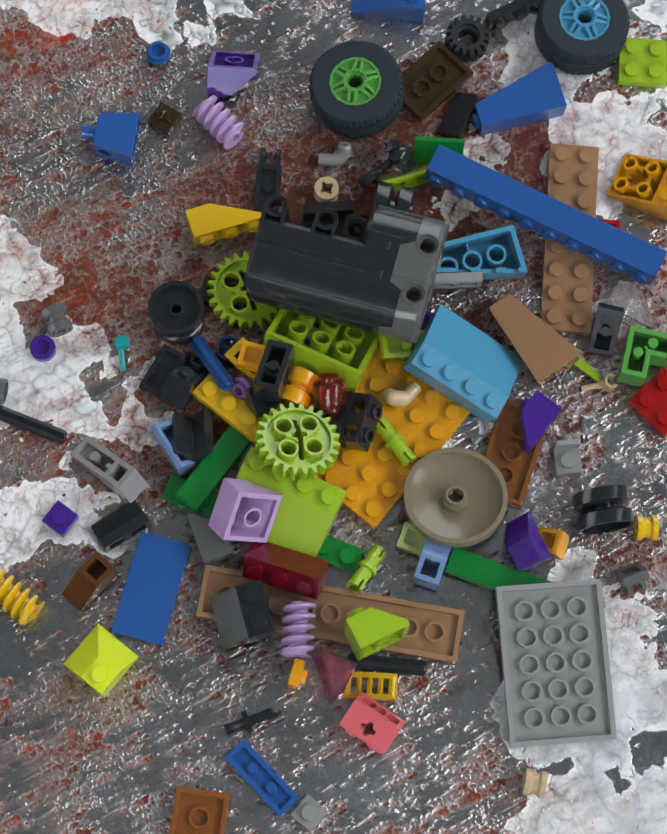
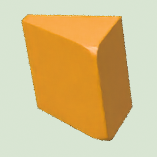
M539 527V532L552 558L563 560L569 542V535L563 530Z

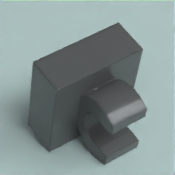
M639 562L614 570L617 580L630 595L634 594L632 587L635 584H638L643 591L646 590L647 585L645 581L650 579L648 570Z

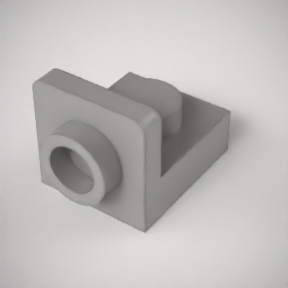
M563 436L554 442L552 453L556 477L582 474L579 450L581 445L580 439H573V436Z

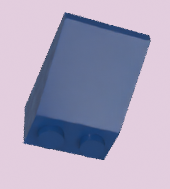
M352 0L351 16L423 22L425 0Z

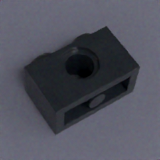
M268 339L253 382L256 399L280 404L295 360L293 345Z

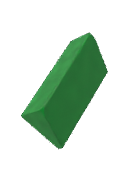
M416 136L413 162L416 164H430L439 144L463 155L465 140Z

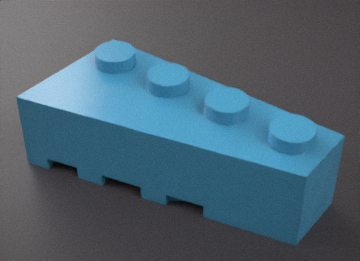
M514 224L446 241L437 273L482 272L483 280L524 279L528 271Z

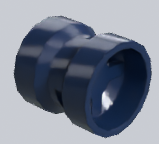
M233 336L222 337L216 345L217 358L225 367H234L224 356L239 341ZM240 351L235 355V357H236L237 359H238V356H239Z

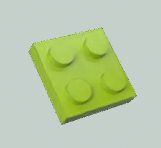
M627 37L618 57L617 85L665 89L667 86V41Z

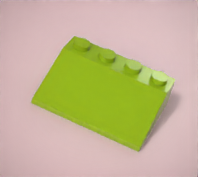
M280 309L266 331L262 344L266 346L268 339L293 345L295 359L293 366H299L313 372L320 378V381L342 391L355 392L379 345V335ZM315 322L320 323L319 329L313 327ZM306 337L311 340L309 345L305 343Z
M251 446L236 479L248 480L283 495L267 542L317 557L346 498V491L317 477L313 479L310 474H307L305 481L302 480L300 475H296L293 481L289 473L282 478V471L277 470L273 473L272 464L264 466L266 457L259 458V450Z

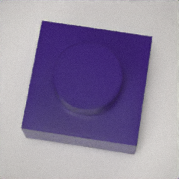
M57 500L42 519V522L64 538L79 519V515Z

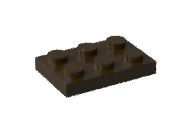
M439 40L402 73L404 86L403 106L422 122L473 77L474 72Z

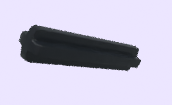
M0 405V421L58 444H64L68 434L66 430Z
M350 653L348 656V668L424 676L426 661L369 655L358 661L355 654Z

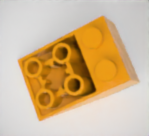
M625 153L606 195L653 217L667 220V161Z

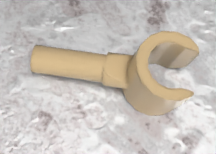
M610 373L602 381L581 385V391L603 389L606 392H611L618 384L610 385L607 380L614 379L616 375Z

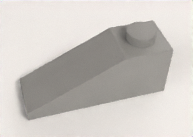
M88 435L70 453L75 460L129 503H132L148 485L134 467Z

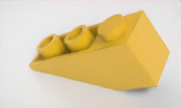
M210 203L185 210L195 246H208L213 244L215 240L222 238L232 239L237 237L239 233L246 231L257 232L262 212Z

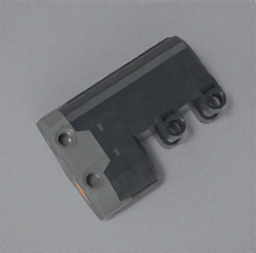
M280 194L271 195L265 201L244 278L246 295L253 302L407 343H417L434 289L449 225L444 221L379 205L372 210L363 241L360 242L340 237L338 215L334 209L324 207L318 210L310 229L291 224L286 198ZM277 205L284 208L281 212L273 213L270 211L272 207ZM326 218L334 221L332 225L323 226L320 223Z

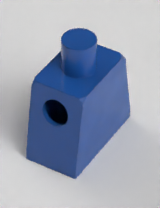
M100 113L97 126L83 124L81 139L93 140V148L96 155L133 166L141 128L140 114Z

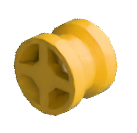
M635 515V540L641 541L643 538H649L651 541H657L659 537L658 516L643 517L642 515Z

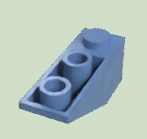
M426 539L412 583L437 591L452 547L442 546Z

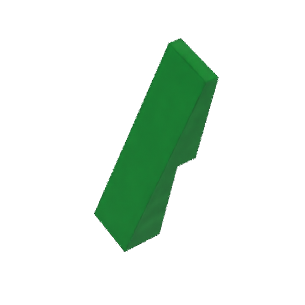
M230 425L214 445V450L202 460L176 493L175 497L197 511L223 479L226 478L228 471L253 442Z
M452 547L444 569L446 573L489 591L495 590V587L551 582L523 571L519 572L518 569L457 547Z

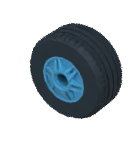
M542 0L534 28L537 48L547 62H553L554 68L560 69L562 72L571 73L572 75H591L592 73L601 72L616 61L624 47L630 28L629 12L623 0Z

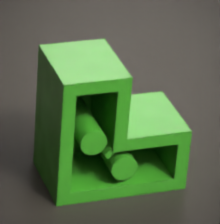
M631 325L625 335L616 382L641 387L646 380L649 365L667 369V333Z

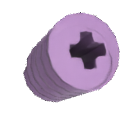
M213 95L198 104L192 116L196 117L199 123H203V127L209 130L210 134L216 137L219 143H223V147L226 150L231 149L242 139L244 132L241 130L244 123L239 122L235 125L237 116L233 115L228 118L231 110L227 108L221 111L224 103L219 102L215 105L217 96Z
M304 601L287 602L289 605L283 607V612L288 616L282 618V623L288 626L282 628V634L288 637L281 639V644L287 647L281 650V655L288 658H312V656L307 655V652L314 650V646L307 644V641L315 639L314 635L308 633V630L314 629L315 625L308 623V620L316 618V615L308 612V609L315 608L316 604Z

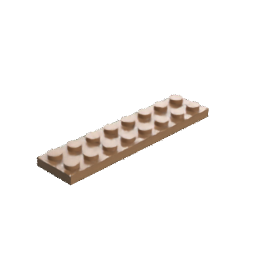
M550 143L546 195L596 218L599 147ZM544 239L540 319L557 333L589 336L591 333L594 262L578 251H569L563 244L557 241Z

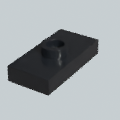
M164 344L140 383L139 389L162 401L160 397L169 374L187 356Z

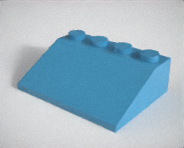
M439 304L402 368L487 423L497 419L505 405L523 359Z

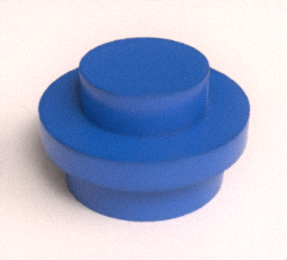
M161 41L151 43L146 50L148 61L153 65L167 63L171 56L170 48Z

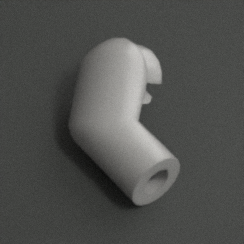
M342 141L338 144V149L333 154L319 153L318 165L341 166L352 154L351 144Z

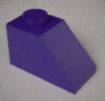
M538 390L533 396L528 394L519 406L522 408L519 421L524 451L527 454L535 447L562 410L561 407Z
M526 512L506 524L507 548L519 572L532 570L552 559L530 512Z

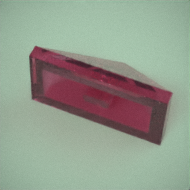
M323 646L314 651L312 656L328 704L342 696L357 664Z

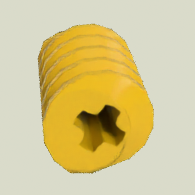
M4 568L0 571V606L2 605V610L5 613L10 612L12 619L19 618L18 623L21 626L26 625L40 613L45 601L37 605L36 602L39 597L37 594L29 599L30 589L27 588L21 592L20 588L23 584L21 581L12 585L14 576L11 575L5 579L4 575L7 570Z

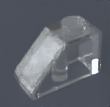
M619 280L607 304L624 308L621 323L629 327L632 325L651 330L654 323L643 292L634 283Z

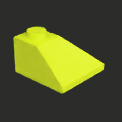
M98 623L65 661L64 665L105 698L138 659V656Z

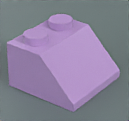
M224 478L208 526L222 540L267 543L283 495L248 480Z

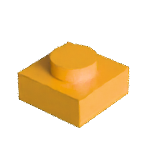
M243 340L236 367L257 372L266 346Z
M295 658L288 681V688L298 690L300 684L305 685L309 669L304 668V660Z

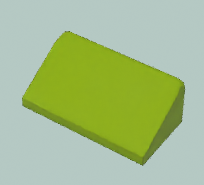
M421 166L413 168L408 173L402 171L379 178V182L392 183L394 192L398 191L401 186L411 188L426 184L428 181L424 177L428 167Z

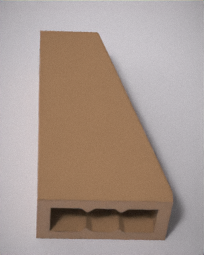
M510 293L506 296L502 294L492 301L493 305L489 307L490 311L541 386L584 358L577 348Z

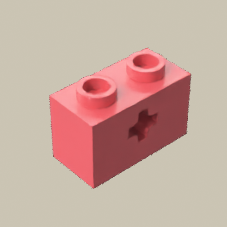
M361 692L339 725L344 727V731L350 736L358 737L364 741L370 750L384 755L406 721L364 692ZM370 722L374 724L373 728L368 726Z

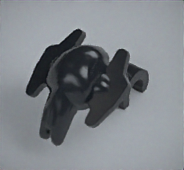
M398 140L386 141L384 143V151L386 153L389 152V157L374 170L366 173L358 180L363 190L370 183H376L378 177L388 171L392 165H396V168L403 170L404 173L410 172L416 166L415 162L410 161L412 156L410 148L400 144Z

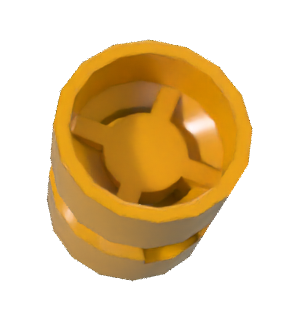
M292 366L280 404L288 408L289 403L292 402L295 408H298L299 404L303 402L304 409H307L311 402L309 394L315 393L320 383V378L305 368Z

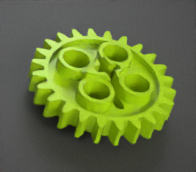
M246 251L243 252L242 258H239L235 252L234 260L231 261L225 257V266L217 263L218 272L211 271V278L215 280L207 282L208 286L213 288L207 291V296L214 298L209 300V306H216L213 309L214 315L221 314L220 322L223 323L229 319V328H232L237 323L239 331H242L244 325H248L249 331L252 332L253 325L256 324L261 330L262 322L265 321L268 325H271V316L275 318L280 309L253 302L257 310H252L250 300L246 295V291H244L243 280L239 274L242 271L245 275L249 257ZM229 280H235L238 282V285L228 287L225 283ZM239 302L246 304V308L243 310H237L233 306Z
M290 402L287 409L283 404H279L278 411L271 408L269 415L264 414L262 421L258 423L254 438L256 439L255 448L259 449L258 457H266L263 465L272 464L273 473L281 470L282 478L287 473L291 474L293 481L296 475H300L303 481L306 480L307 474H310L315 479L318 472L324 475L326 468H332L334 460L336 461L341 443L338 440L340 434L335 433L336 425H329L330 416L326 418L321 417L323 410L314 413L313 405L308 409H304V404L301 402L299 407L295 408L294 404Z

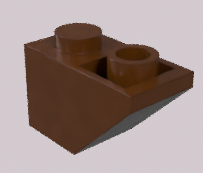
M95 551L76 571L62 595L82 612L118 573L115 567Z

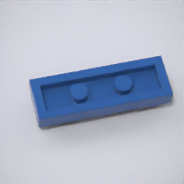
M245 739L224 757L279 817L300 799Z

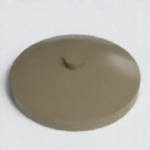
M445 448L427 454L412 467L405 481L403 504L410 523L423 537L442 546L467 547L484 541L498 529L506 513L508 490L501 472L489 459L468 449Z

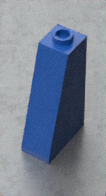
M553 62L541 66L476 103L474 112L471 114V122L473 128L478 129L479 135H487L563 116L567 104Z

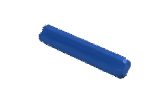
M194 336L190 342L192 349L223 392L232 391L235 385L234 380L202 336Z

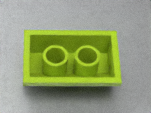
M360 607L348 614L349 618L346 619L344 634L359 661L405 638L410 623L408 619L370 607L364 610L363 607Z

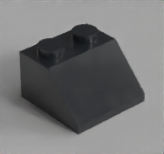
M261 580L235 586L210 598L223 650L275 636Z

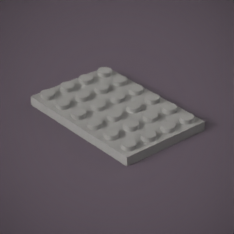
M601 579L495 587L509 747L617 739Z

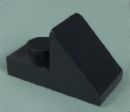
M599 302L596 316L593 318L587 351L608 356L613 355L624 315L623 307Z

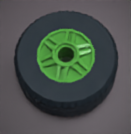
M350 40L331 47L330 50L328 49L326 53L319 57L310 75L309 91L315 114L329 131L334 132L336 135L339 134L341 137L345 136V138L364 139L367 136L372 137V135H377L378 132H383L396 120L404 101L403 79L396 59L385 48L372 42L369 43V41Z

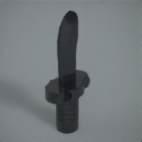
M268 708L251 716H248L245 710L241 712V719L225 724L224 728L227 735L245 728L248 734L254 732L252 725L281 715V710L278 708Z

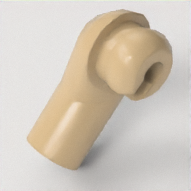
M412 381L404 391L391 388L386 389L383 392V400L391 406L405 407L422 389L417 383Z

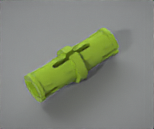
M381 418V422L377 423L375 430L385 441V447L388 450H392L402 463V466H408L409 461L412 463L417 458L416 455L405 444L402 434H398L387 418Z
M376 544L372 545L365 558L357 563L356 571L346 583L347 588L351 586L349 589L351 592L360 594L367 581L375 576L376 568L386 556V551L381 553L384 548Z

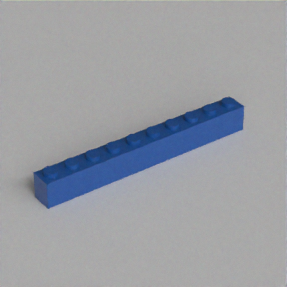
M440 144L426 170L424 179L430 185L436 188L442 187L450 191L457 198L470 200L478 208H487L504 220L510 219L518 223L525 230H533L540 233L548 241H557L563 244L569 251H578L586 255L593 262H601L609 266L616 273L627 274L637 283L651 285L666 256L667 251Z

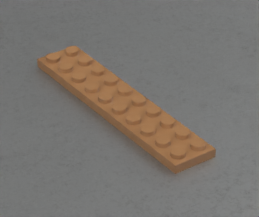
M206 565L196 618L216 621L210 598L235 586L254 582L255 580L242 577L243 571ZM262 583L275 632L282 633V628L288 626L282 623V618L288 616L283 612V607L289 605L287 602L315 603L316 607L308 609V612L315 614L316 618L308 620V623L315 625V628L308 630V633L314 635L315 639L350 645L344 634L346 619L349 618L348 614L360 607H363L364 610L371 607L408 619L410 623L405 638L381 649V651L457 663L465 610L363 592L355 594L347 589L324 586L317 600Z

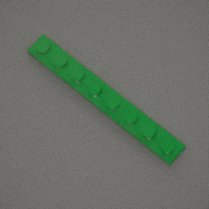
M171 474L162 495V500L211 518L219 492L214 491L202 506L195 511L175 497L187 480ZM327 535L317 558L330 561L329 566L353 575L356 571L357 563L362 558L364 549Z

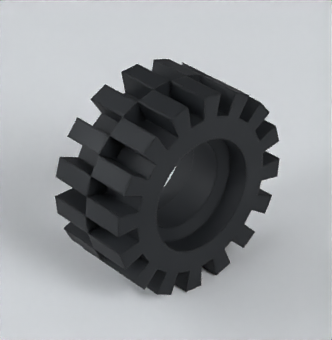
M466 14L461 15V20L456 17L453 22L449 23L445 36V45L460 60L465 58L464 63H469V58H472L473 62L477 61V57L481 58L484 52H486L490 32L489 29H486L487 24L485 22L481 24V18L478 17L475 21L473 20L474 15H470L469 19H466ZM463 32H469L475 35L476 42L472 45H464L459 42L458 36Z

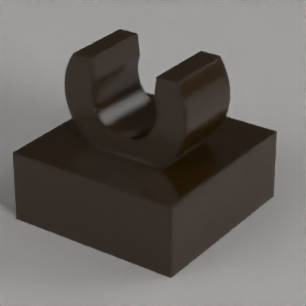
M160 102L149 117L148 125L169 136L181 120L182 113Z

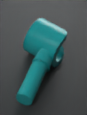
M127 335L117 337L114 342L119 356L120 372H126L123 350L131 348Z

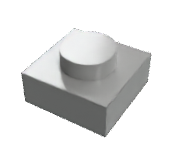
M307 794L290 816L312 833L327 815L328 811Z

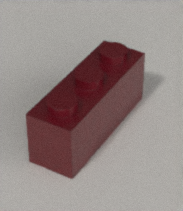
M253 542L245 555L242 577L255 581L261 580L264 584L317 600L327 582L330 561L269 542Z

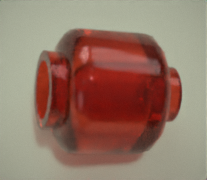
M321 374L313 382L314 404L316 407L324 409L325 413L338 412L339 407L347 403L346 382L338 374Z

